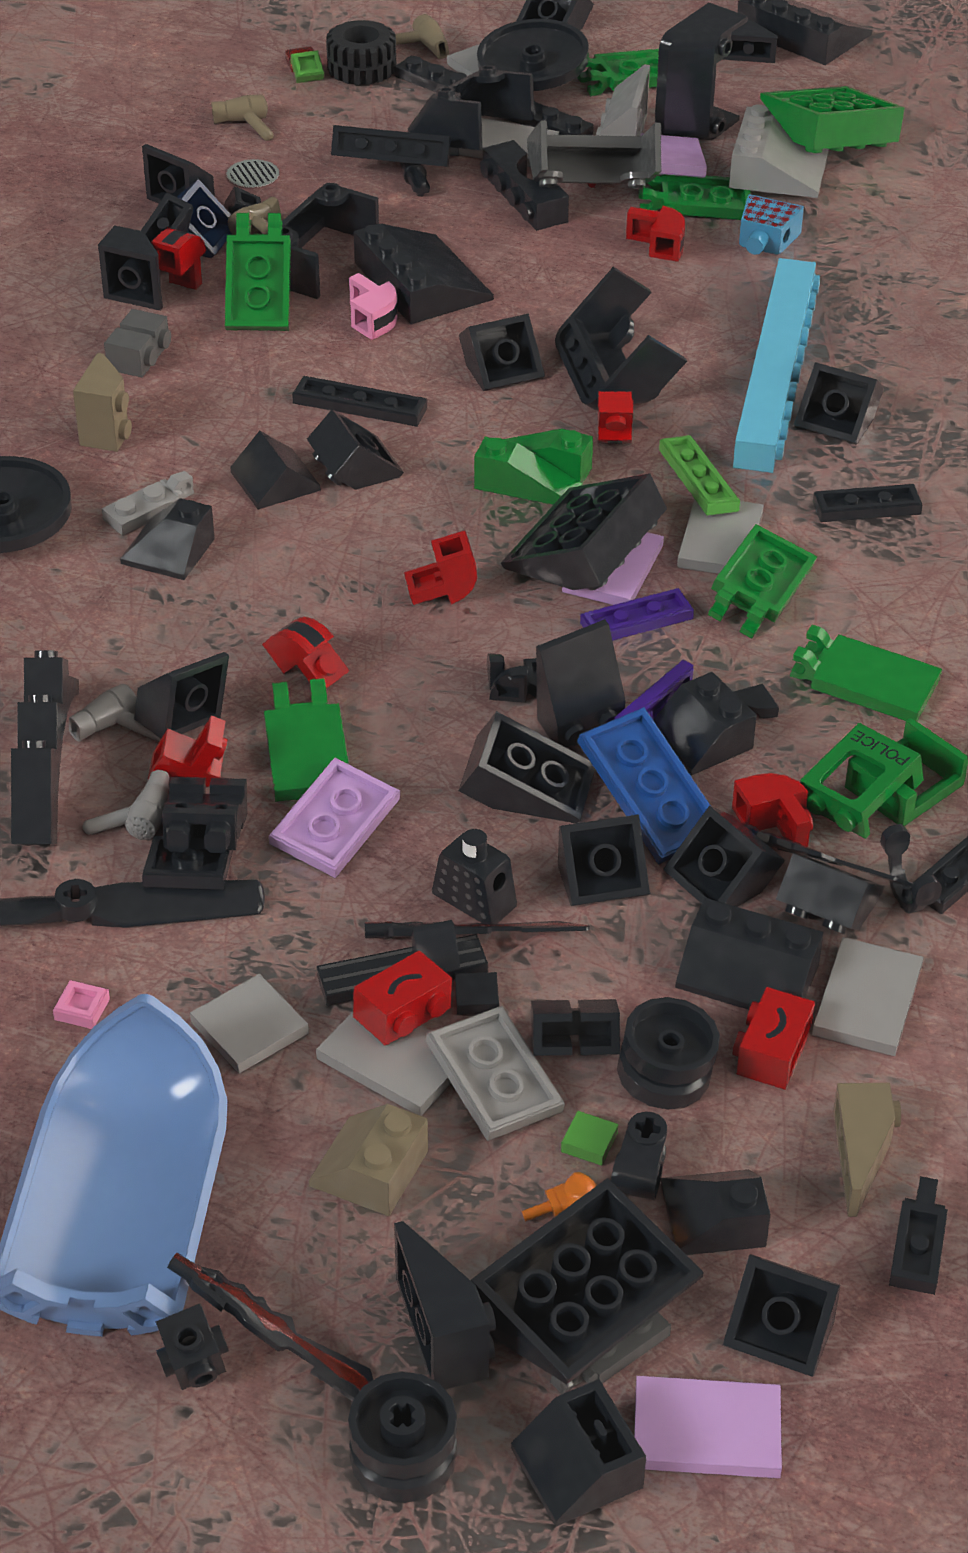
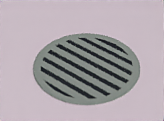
M258 159L237 162L227 170L229 181L242 187L265 186L274 182L279 176V169L276 165Z

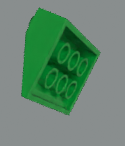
M848 86L763 92L760 95L762 102L793 142L805 146V151L822 153L823 149L843 151L844 147L865 149L866 145L886 147L887 143L899 142L905 107Z

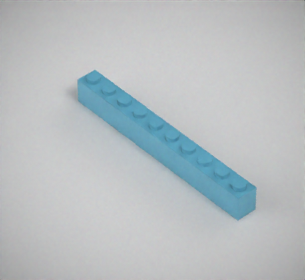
M779 258L735 440L733 468L773 473L776 460L783 459L789 421H791L793 402H795L797 383L800 380L801 365H803L805 347H807L809 329H811L816 297L819 291L820 275H815L816 262Z

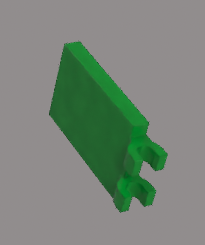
M659 49L594 54L593 59L589 58L586 66L588 69L577 78L580 83L598 80L595 85L587 86L589 95L597 96L602 94L608 87L614 91L617 85L643 65H650L649 88L657 87Z
M660 174L651 182L646 183L650 185L649 187L638 189V199L651 200L648 204L640 203L639 208L657 211L662 206H667L687 216L741 220L748 195L751 193L750 190L729 188L730 177L706 175V177L701 178Z
M236 213V235H227L226 330L289 331L290 235H282L283 222L281 220V213H268V234H251L249 213Z
M755 524L715 578L711 589L718 593L708 615L721 621L731 604L748 612L747 619L739 632L752 639L764 618L775 623L813 568L818 556Z
M812 624L806 634V639L812 641H809L805 648L798 646L793 654V660L796 663L790 673V677L812 681L811 689L904 721L909 718L918 721L940 681L942 668L838 634L835 640H832L823 628Z
M325 678L310 680L311 702L290 704L287 682L272 683L274 710H265L264 720L275 802L299 800L334 758L349 764L339 703L328 704Z

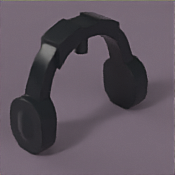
M896 824L889 826L883 831L880 843L888 855L890 875L907 881L905 869H902V854L909 847L910 834L904 825ZM934 875L919 878L913 884L912 890L910 887L889 881L894 897L898 900L900 907L908 914L922 911L927 905L934 903L941 895L942 886Z

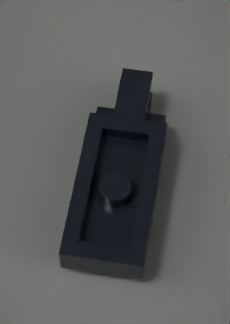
M920 1176L916 1200L905 1198V1201H902L889 1286L935 1295L948 1209H945V1205L935 1204L938 1179Z

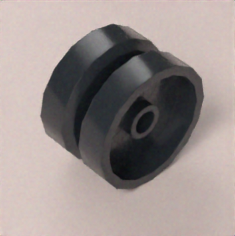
M671 997L656 998L636 1006L627 1018L618 1059L617 1073L622 1086L633 1098L644 1104L667 1110L684 1108L700 1100L709 1087L712 1068L715 1064L719 1048L720 1034L715 1021L702 1008L682 999Z
M403 1371L381 1375L363 1386L352 1401L348 1417L350 1460L354 1476L366 1491L380 1499L398 1503L423 1500L442 1489L454 1472L457 1457V1414L451 1396L440 1383L427 1376Z

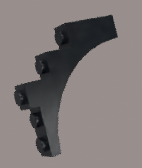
M37 650L34 651V658H24V702H17L18 748H11V844H57L58 792L63 736L70 704L74 696L79 695V679L69 676L68 660L58 657V651Z

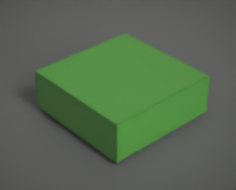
M318 50L291 54L290 61L296 83L324 79V70Z
M577 1111L561 1142V1152L602 1166L618 1135L619 1124Z

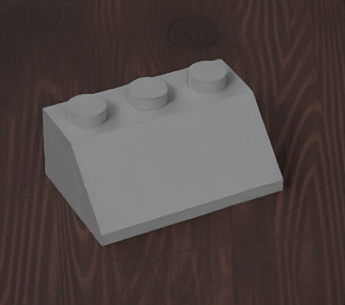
M643 65L615 87L612 98H607L605 112L602 113L601 126L597 128L596 135L640 136L643 133L648 114L650 65Z

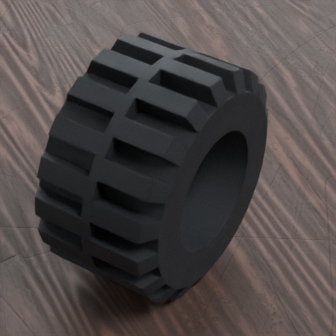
M356 20L338 24L327 33V70L336 80L354 85H368L382 82L394 74V66H396V34L389 26L369 20Z

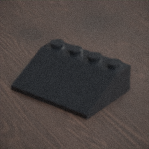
M738 0V13L748 16V20H752L778 35L777 47L823 65H827L872 35V30L795 0Z
M382 223L368 225L366 228L354 231L355 264L375 284L380 286L389 281L395 287L397 310L410 324L494 300V294L436 234Z
M650 473L568 488L505 557L501 565L503 569L571 590L589 588V590L599 589L608 582V577L612 572L625 562V557L631 550L641 544L643 536L658 524L657 520L667 510V507Z
M607 1178L472 1278L471 1281L476 1285L482 1303L489 1302L492 1307L496 1330L490 1331L491 1335L503 1345L567 1385L700 1280L704 1272Z

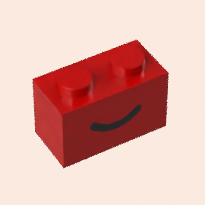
M419 950L354 987L353 1018L386 1046L400 1037L409 1035L414 1029L429 1020L440 1017L451 1008L452 977Z
M766 987L760 1002L753 1001L749 1008L746 1025L749 1026L747 1031H739L732 1052V1055L738 1057L736 1075L786 1090L811 1031L815 1001Z

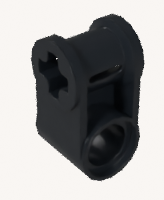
M645 1111L631 1117L628 1122L621 1150L616 1156L611 1176V1182L626 1195L656 1200L663 1164L666 1158L665 1141L667 1137V1124L665 1119L659 1114Z

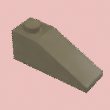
M837 1083L833 1114L848 1217H857L890 1147L893 1128L900 1127L901 1125L899 1100L893 1101L890 1083Z

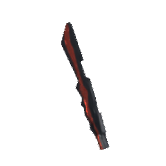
M543 921L506 924L454 923L455 934L460 935L489 934L493 931H589L590 925L564 921ZM365 922V939L412 937V928L438 922Z
M178 1252L169 1262L167 1268L186 1280L190 1288L220 1312L225 1310L233 1315L246 1329L275 1350L284 1351L288 1349L313 1365L314 1368L311 1370V1374L353 1401L363 1386L374 1380L370 1368L296 1333L292 1317L272 1311L263 1297L254 1296L243 1284L229 1281L219 1270L201 1267Z

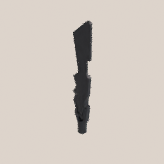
M742 823L768 846L778 850L811 857L838 866H846L910 888L914 884L883 872L837 859L784 837L760 831L751 824Z

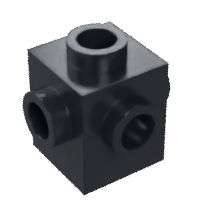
M201 1303L156 1321L165 1346L156 1350L165 1376L169 1377L175 1374L181 1390L188 1387H203L213 1382L217 1375L226 1372L221 1354L229 1352L228 1346L219 1324L210 1328Z

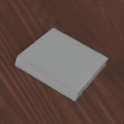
M260 974L190 1012L191 1023L238 1073L245 1071L309 1034L308 1023Z

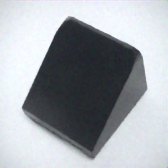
M233 187L224 203V207L232 215L243 207L261 203V199L243 189Z
M452 920L412 928V954L420 950L446 973L460 968L456 934Z

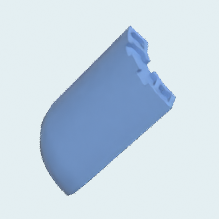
M138 995L95 1025L65 1061L53 1080L42 1105L0 1241V1310L16 1318L37 1324L40 1317L67 1324V1333L102 1337L104 1329L128 1328L127 1330L132 1336L158 1331L156 1321L178 1313L184 1308L189 1284L167 1267L171 1259L175 1258L177 1252L193 1263L195 1262L226 1133L228 1099L220 1069L203 1039L177 1013L152 995Z

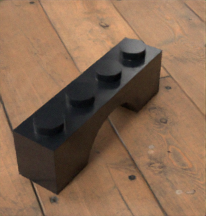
M515 140L482 149L480 170L483 177L492 183L495 189L508 200L509 204L536 231L568 222L569 195L558 184L556 187H540L539 182L527 178V153Z

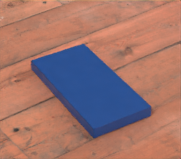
M645 707L580 734L577 742L625 815L639 814L643 842L659 865L672 858L708 806L711 805Z

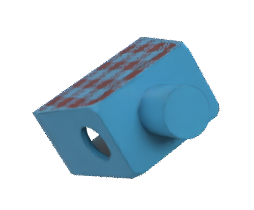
M749 194L741 218L739 245L746 247L747 251L754 255H758L762 251L781 254L801 234L804 206Z

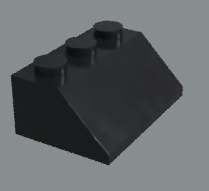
M704 898L691 926L675 988L748 1010L753 1001L760 1002L766 987L806 998L819 967L824 932Z

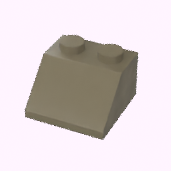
M97 353L73 390L80 446L118 452L124 440L129 439L132 430L131 420L127 417L129 395L125 392L124 380L121 374L104 354Z
M390 1104L350 1116L309 1179V1186L390 1216L428 1153V1118Z

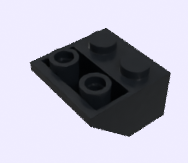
M600 1379L555 1397L511 1442L513 1453L555 1527L636 1492L644 1486L646 1455Z

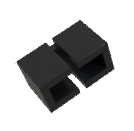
M616 999L578 1000V1008H571L569 1000L531 1001V1043L533 1055H572L570 1035H578L581 1055L620 1054V1011Z

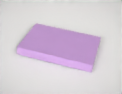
M661 135L662 172L660 174L706 177L707 165L698 138Z
M647 532L641 539V544L631 550L625 557V562L612 572L608 577V582L601 588L596 590H589V588L571 590L562 587V592L612 605L634 600L663 547L664 536Z
M334 758L270 833L269 844L336 878L399 801L400 790Z
M637 1376L634 1437L646 1455L645 1470L780 1478L782 1470L781 1385Z

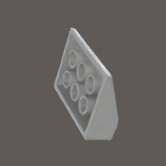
M747 106L732 153L729 188L818 198L829 149H823L822 153L805 151V146L793 142L766 106Z

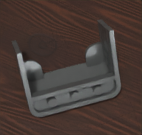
M540 121L527 137V151L533 181L539 182L540 187L546 188L556 187L557 183L628 184V188L631 189L645 188L646 183L651 182L662 172L661 123H654L642 136L547 135V121Z

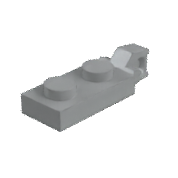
M186 471L171 475L168 480L163 479L160 482L148 485L129 496L103 507V520L122 536L146 525L153 516L179 498L185 499L194 494L193 477Z

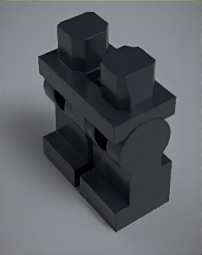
M170 777L169 795L162 812L164 848H167L169 852H184L186 849H207L210 853H224L226 850H236L237 839L240 837L241 829L244 827L248 814L247 779L211 778L209 785L210 794H206V778Z

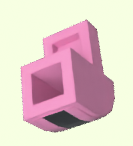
M360 273L349 277L351 327L371 340L386 334L394 328L397 322V294L395 287L389 281L379 286Z

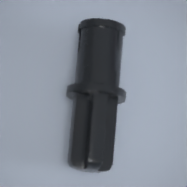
M399 162L404 171V180L411 185L412 190L416 192L417 196L423 197L424 193H429L430 185L426 179L427 172L424 166L421 164Z

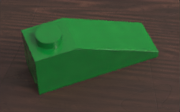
M561 428L503 439L522 445L582 484L592 470L593 436Z
M484 437L474 456V489L554 505L568 488L582 486L581 482L516 442L506 441L501 438Z

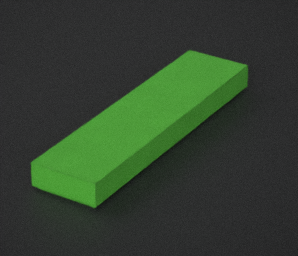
M691 435L660 439L659 451L707 516L739 512V498Z

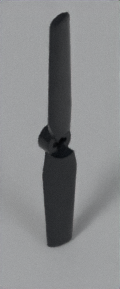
M72 879L61 883L56 888L55 896L1 898L0 926L62 922V919L70 922H79L91 917L92 926L124 928L257 915L264 909L265 893L262 884L258 880H226L224 890L143 887L142 882H121L94 887L86 880Z

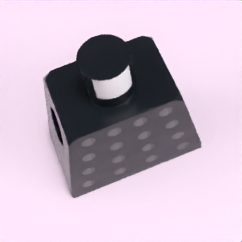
M480 829L467 830L440 853L432 894L484 924H498L517 906L511 861L507 854L487 843V835L484 831Z

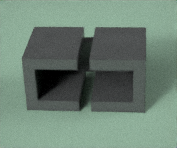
M131 309L120 323V328L117 327L104 342L105 356L119 373L142 378L150 367L155 365L157 358L171 343L172 335L171 331L168 330L167 316Z

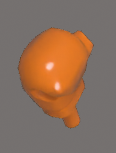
M574 1172L565 1183L545 1190L548 1201L521 1211L523 1218L526 1222L549 1212H552L554 1217H556L596 1187V1184L591 1177L581 1172Z

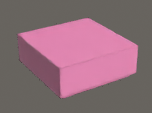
M70 980L53 1009L54 1020L92 1029L97 1024L110 1000L109 989Z

